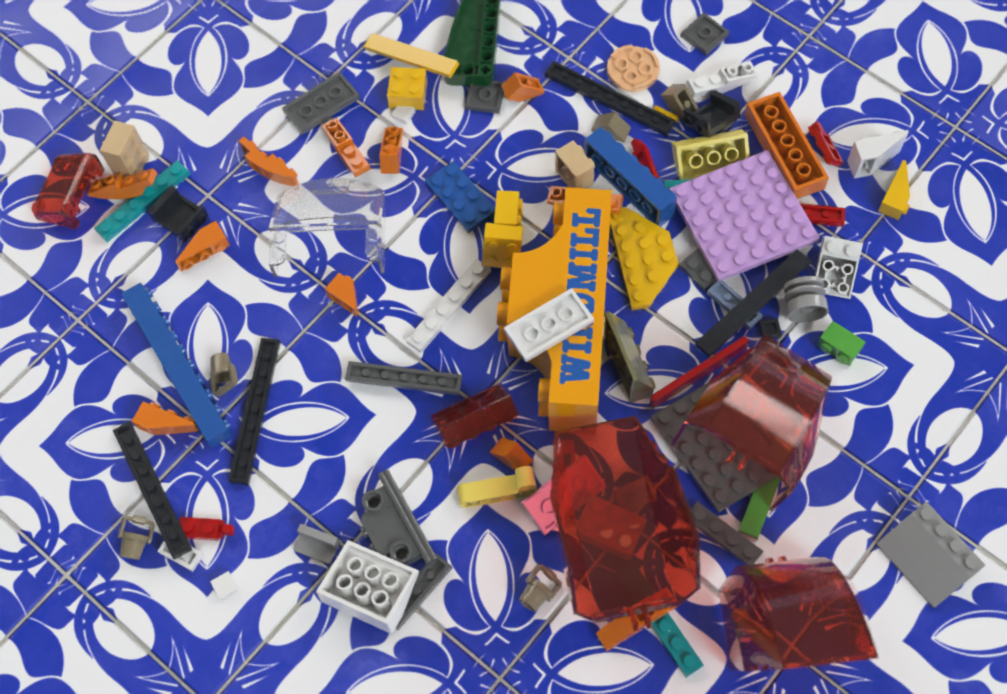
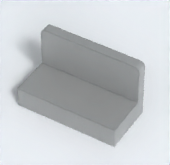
M300 523L297 530L300 536L294 551L330 565L340 545L338 538Z

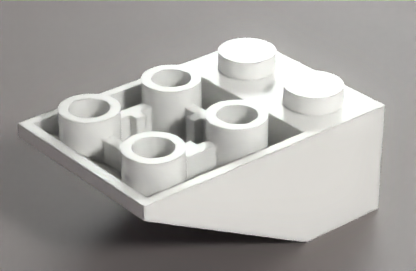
M908 130L894 131L886 135L879 134L872 138H860L854 141L847 160L854 179L874 174L901 151L909 133Z
M823 236L815 277L823 279L826 294L847 299L851 298L863 243Z

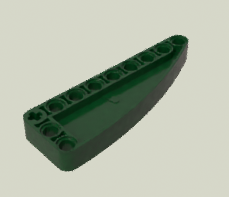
M502 0L461 1L450 30L444 56L457 60L459 66L451 78L444 76L446 84L451 86H470V84L474 86H490L492 81H494Z

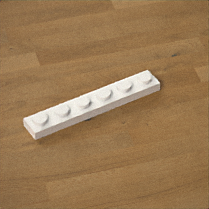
M475 259L406 339V343L422 353L491 273V268L481 266L482 262Z

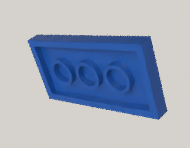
M454 161L425 179L427 187L467 233H470L495 215V207Z

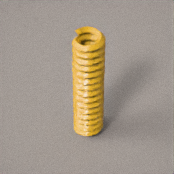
M654 106L653 110L678 122L679 118L677 115L666 109L664 110L660 106Z

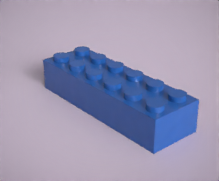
M600 127L585 138L584 152L587 158L593 160L595 164L594 169L648 220L661 227L674 217L677 201L675 193L672 190H668L659 178H655L646 166H642L633 154L627 152L623 144L618 143L609 131H605Z

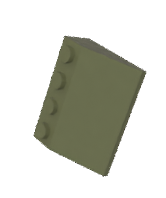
M610 311L605 312L603 337L630 402L633 403L650 397L653 394L655 382L652 377L649 378L648 366L646 361H642L640 357L641 350L639 345L634 343L632 328H628L624 320Z

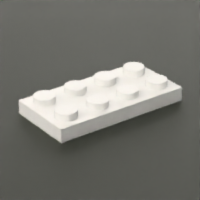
M571 288L504 327V332L524 361L527 362L594 322V318Z

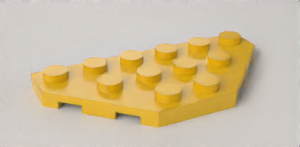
M622 207L620 214H610V228L631 311L649 308L653 304L654 299L678 268V261L669 231L627 207Z

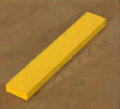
M374 33L370 35L364 45L365 50L448 78L452 77L459 66L457 60Z

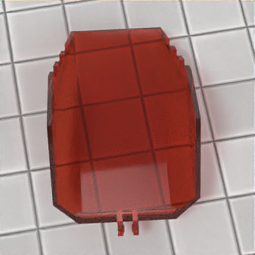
M765 334L710 382L670 446L674 447L687 425L704 428L733 447L725 461L728 464L734 460L736 453L739 451L745 455L737 465L739 471L744 468L750 458L780 477L784 486L769 509L773 512L794 491L812 459L817 445L832 376Z
M636 416L555 431L550 499L573 613L596 623L629 616L633 631H638L639 628L635 615L642 614L646 628H652L648 612L680 606L701 588L700 537L677 471L668 464L666 456L659 452L654 440H650L647 431Z
M781 556L775 562L773 558H767L765 563L736 566L718 589L730 670L751 671L752 668V671L760 670L759 665H761V670H769L768 664H770L771 670H784L879 658L870 621L856 586L840 568L824 556L787 560L785 556Z

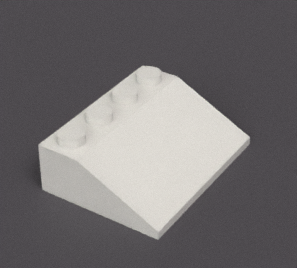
M348 540L316 592L322 603L392 634L403 616L419 571Z

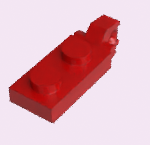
M815 121V123L808 127L810 135L815 137L817 147L824 154V161L828 165L839 167L843 164L840 154L829 134L825 133L821 123Z
M633 139L630 142L634 151L632 154L642 166H646L655 178H659L648 147L642 140Z
M180 517V524L187 539L219 541V539H223V535L234 536L235 534L233 525L225 524L224 520Z

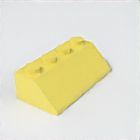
M742 129L714 134L711 137L703 136L671 142L673 160L679 180L694 179L750 157L748 133Z

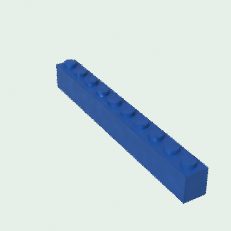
M140 282L122 292V297L210 447L213 448L232 437L229 432L232 427L226 418L222 420L220 414L223 412L217 403L213 405L211 401L214 398L208 388H203L202 384L205 383L200 373L196 375L193 371L196 367L191 358L187 360L184 356L188 354L182 344H177L176 340L179 338L175 331L168 329L167 326L170 323L165 315L161 317L159 312L162 309L157 301L152 302L151 298L154 296L148 287L144 288Z

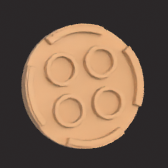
M626 45L618 48L611 54L607 64V74L610 81L619 89L629 92L643 91L656 82L659 76V60L648 48L644 49L633 45Z

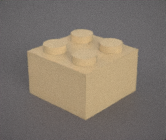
M573 140L555 151V170L568 187L588 189L593 186L595 164L591 158H587L580 145H577Z

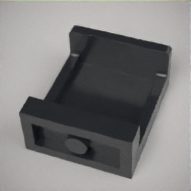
M713 90L709 93L710 102L695 112L687 108L683 110L684 124L707 137H711L741 118L740 102Z
M172 185L148 210L154 222L184 242L193 236L195 230L208 217L205 207L202 205L198 207L180 195L177 188Z

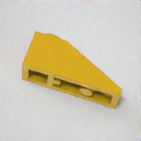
M905 160L902 161L878 212L896 220H899L902 214L906 215L910 207L907 204L910 192L907 162Z

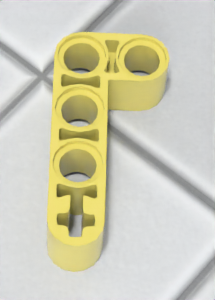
M531 466L517 468L514 475L464 483L456 487L459 507L461 508L526 498L537 490L533 467Z

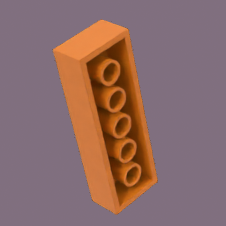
M777 92L747 103L745 117L763 150L770 152L796 198L799 199L824 190L829 177L782 94Z

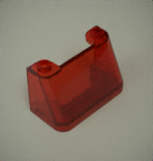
M60 154L54 159L50 173L36 201L32 204V212L37 220L77 230L80 221L76 220V213L81 211L78 206L90 179L95 180L96 176L102 177L105 170L96 154Z

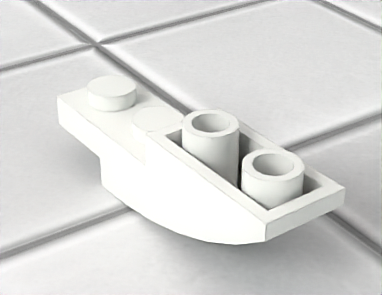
M751 61L721 67L717 73L687 79L686 86L693 97L705 95L706 98H709V93L713 90L720 93L733 90L756 78L758 73Z

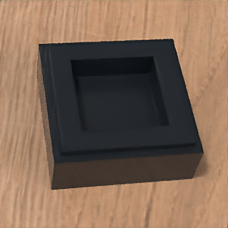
M778 318L759 321L758 325L762 341L782 337Z

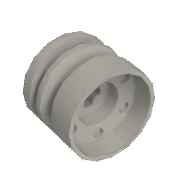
M803 276L792 279L784 284L783 289L785 300L787 301L786 309L789 320L798 323L813 322L824 318L828 314L829 309L827 299L824 297L826 292L823 279L815 276Z

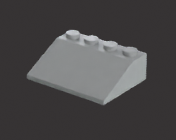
M927 501L876 543V546L933 609L985 566L981 559Z

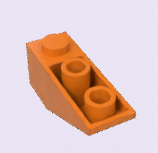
M395 126L385 128L379 154L381 174H399L403 128Z
M217 221L201 228L175 262L181 272L192 268L193 265L207 260L210 256L217 252H222L230 246Z
M142 402L131 421L137 429L152 435L190 433L199 430L193 419L184 416V418L179 417L176 412L170 409L165 411L153 402L150 404Z

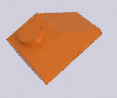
M516 72L501 85L505 97L516 102H522L544 93L538 78Z
M338 273L325 288L327 297L357 317L359 313L354 281L348 275L343 276Z

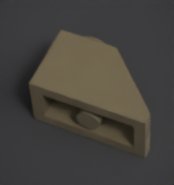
M672 84L661 94L668 109L682 120L684 118V109L687 108L693 112L699 109L685 84Z

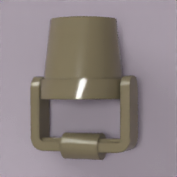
M227 353L212 355L210 358V383L213 395L220 397L237 385L238 377L236 367L231 363ZM226 383L221 388L218 387V384Z
M124 516L118 532V538H122L119 556L140 560L145 544L151 543L155 523L146 520V517ZM126 520L140 525H150L148 536L124 532Z
M537 564L526 578L527 586L520 596L519 602L528 610L536 612L546 600L550 602L562 587V582L549 567L546 568L544 565ZM540 570L550 581L556 584L552 590L534 578Z

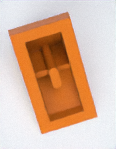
M501 438L490 451L491 455L513 471L519 467L529 466L533 462V459L517 442L506 438Z

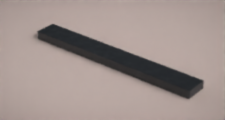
M555 61L552 62L545 72L546 78L666 137L676 124V120Z
M797 249L695 343V346L710 358L783 290L784 284L795 279L812 261Z
M261 338L229 476V483L247 486L250 484L281 341L278 339Z
M129 421L115 428L113 433L169 552L175 560L193 549L133 424Z

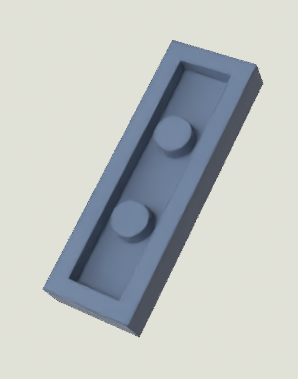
M724 281L716 282L707 290V295L727 312L744 299ZM758 312L744 327L750 330L762 319L763 315Z

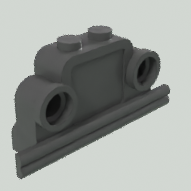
M389 469L379 473L378 477L383 486L376 490L367 491L362 497V504L367 512L361 517L363 526L360 527V530L365 538H370L372 542L369 545L370 549L407 566L421 558L424 559L426 565L436 560L437 557Z

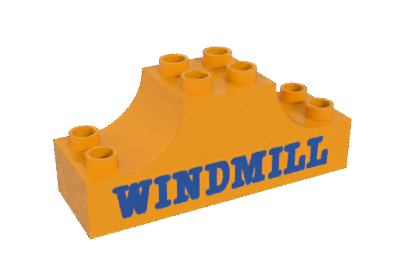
M566 188L565 202H554L553 238L537 249L513 253L512 267H502L500 290H502V302H498L497 308L498 341L508 342L509 356L523 359L504 332V327L571 288L594 318V322L528 361L545 377L539 379L538 416L549 417V431L596 434L612 190Z

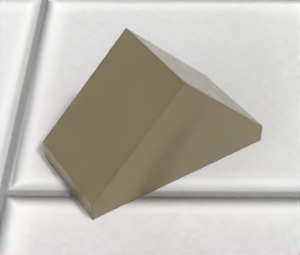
M616 112L597 116L591 132H595L598 128L602 127L605 131H609L616 141L624 143L631 127Z

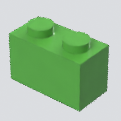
M832 321L820 337L817 346L823 352L836 357L838 362L850 367L866 342Z

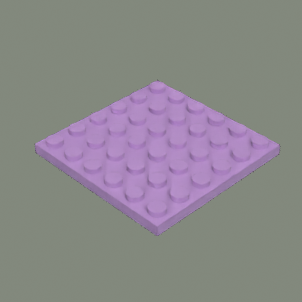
M768 150L669 188V190L675 193L677 197L676 207L717 282L795 252L797 249L800 250L820 240L815 228Z

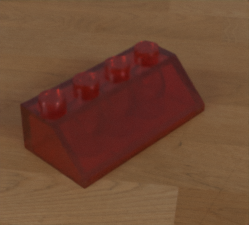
M500 383L430 415L447 449L455 448L462 442L474 439L479 434L491 431L496 426L508 423L519 416L511 395Z

